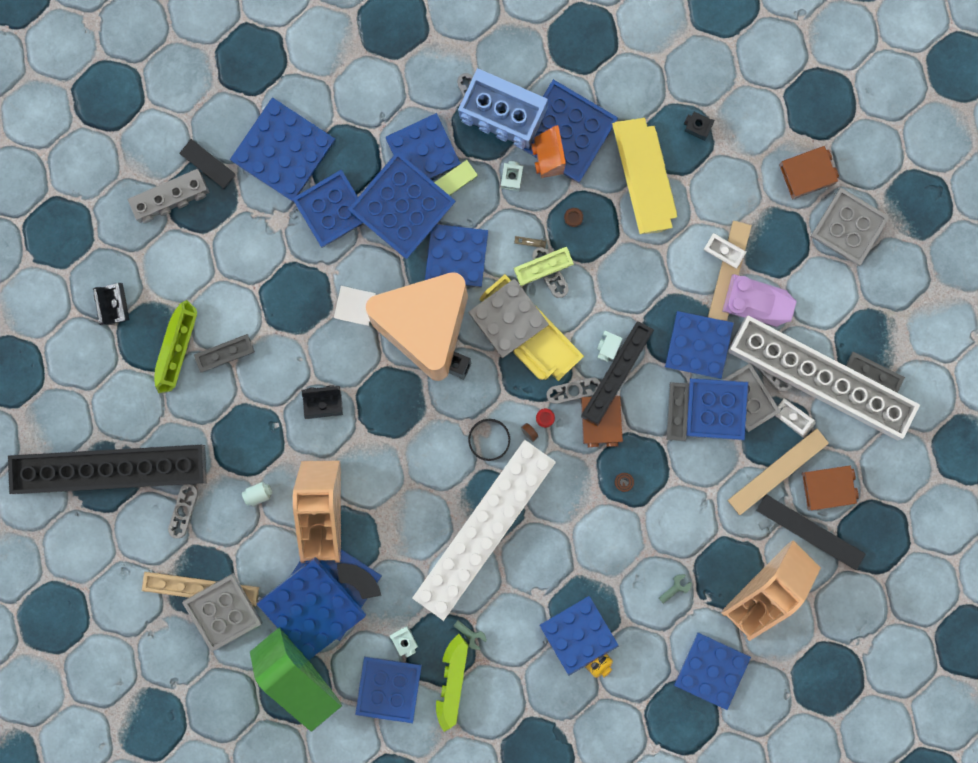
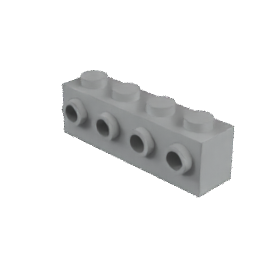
M196 169L127 200L136 220L139 223L143 222L145 224L154 220L153 217L159 214L161 216L169 214L171 209L175 207L183 208L187 206L191 200H201L210 192L199 169Z

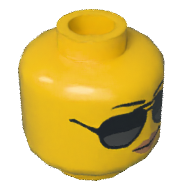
M605 654L592 661L585 668L595 678L600 676L605 678L612 671L610 667L613 664V660L608 654Z

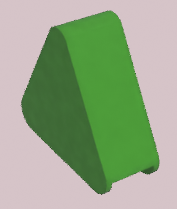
M280 627L250 651L254 678L260 688L311 732L342 707L340 700L310 661Z

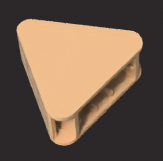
M448 273L372 296L366 303V312L372 326L435 381L445 379L449 373L468 300L465 280L458 273Z
M301 461L293 489V513L300 563L310 561L314 557L318 560H335L336 563H340V461Z
M792 540L723 609L721 614L727 616L746 635V639L750 641L788 618L801 607L821 567Z

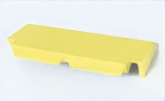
M645 118L612 123L639 233H659L673 228L671 219L677 218V211L655 126L647 127Z
M504 274L483 293L479 300L483 302L511 280ZM539 310L549 325L513 352L538 379L546 380L553 375L559 381L584 356Z

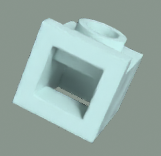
M509 161L508 164L504 163L501 189L520 191L523 166H520L519 162ZM515 174L516 178L511 180L508 176Z
M604 331L602 336L606 338L605 340L601 339L597 349L600 352L597 358L605 362L613 361L622 338Z
M408 626L390 635L400 656L405 655V657H409L416 653L415 649L418 645ZM407 640L408 646L403 647L401 641Z

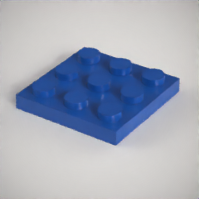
M437 113L385 137L393 155L398 151L430 179L450 171L461 164Z
M342 170L292 198L321 248L364 224L348 211L358 196Z
M436 224L430 233L425 280L448 273H458L464 278L466 286L482 288L488 230Z
M677 311L665 367L722 379L734 323Z
M690 378L687 436L745 440L749 382Z
M590 596L539 625L568 676L619 647Z
M697 632L674 686L728 710L751 657Z
M364 656L355 715L413 724L422 665Z

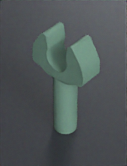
M685 574L676 575L673 578L674 586L659 597L663 604L678 591L687 593L690 590L692 582H688L685 586L680 585V580L686 576Z
M459 620L453 625L469 638L470 648L480 650V647L474 642L476 638H481L484 642H487L486 636L482 631L473 632Z

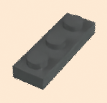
M246 334L196 353L194 357L200 373L252 354L255 351L249 335Z
M855 352L851 353L845 365L897 393L905 379L904 376Z
M670 382L666 440L686 441L689 383Z

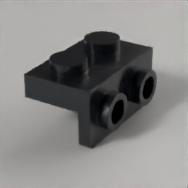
M123 283L93 288L100 325H114L130 320Z
M329 385L323 388L310 387L301 390L305 419L343 415L340 386Z

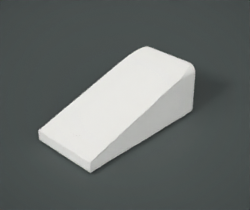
M714 233L704 248V251L736 269L746 254V251Z
M785 398L778 405L781 412L775 416L805 438L816 424L815 420Z

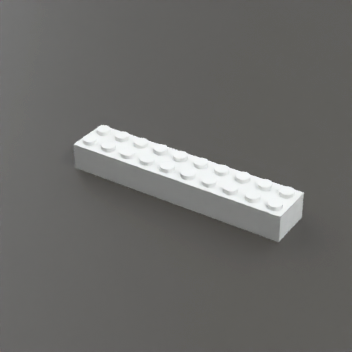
M750 316L744 318L728 349V353L747 363H751V365L791 384L793 387L897 441L904 439L920 404Z
M524 440L412 599L444 621L556 462Z

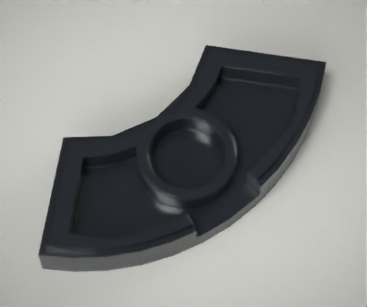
M337 564L339 582L354 586L360 592L362 599L382 596L376 580L366 570L353 564Z

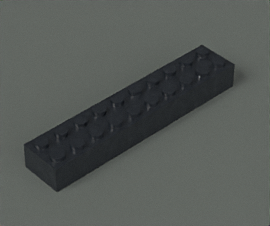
M205 445L8 455L9 494L207 484Z

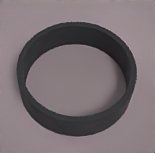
M483 419L471 428L468 436L469 447L472 453L481 460H497L503 457L509 449L510 433L502 422L495 419ZM486 421L500 424L508 435L506 450L500 456L492 459H486L477 455L472 449L470 441L474 428Z

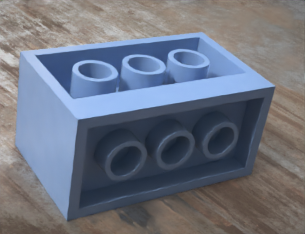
M477 68L458 112L462 123L468 126L476 125L480 131L487 134L492 132L502 141L510 140L514 142V146L520 149L525 147L529 149L548 109V99Z

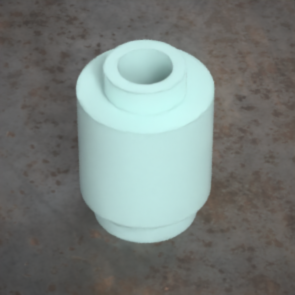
M264 482L245 489L246 491L242 492L247 506H255L270 499L272 494L269 484Z

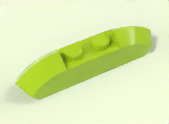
M188 300L180 303L175 309L165 333L154 374L155 387L158 393L172 391L177 383L197 317L196 308Z
M460 634L449 643L442 662L450 663L449 666H445L444 678H447V685H442L441 697H444V700H436L437 719L444 732L456 725L468 651V644Z

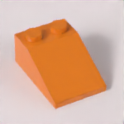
M557 125L534 137V143L531 144L532 153L537 155L538 162H535L536 173H540L541 178L564 174L566 162L559 126Z

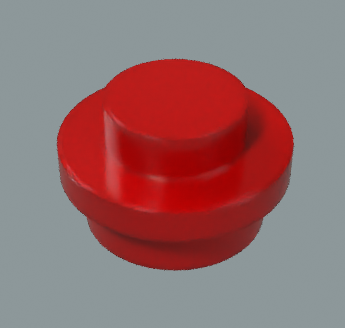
M547 408L539 410L536 415L537 424L544 428L550 427L555 421L554 413Z

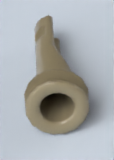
M515 236L514 243L544 247L545 249L547 239L544 241L542 240L543 238L538 240Z

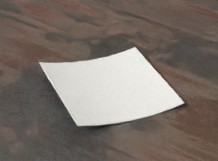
M341 286L334 318L369 326L370 319L366 312V303L376 293Z

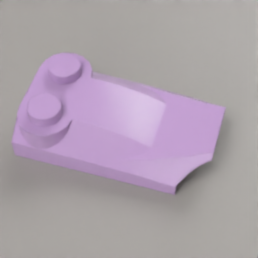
M733 274L722 312L742 318L750 316L766 325L778 327L781 324L791 322L797 301L787 290L751 280L746 276Z

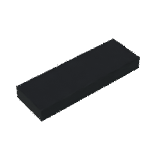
M192 139L189 140L179 153L223 189L236 176L232 170Z

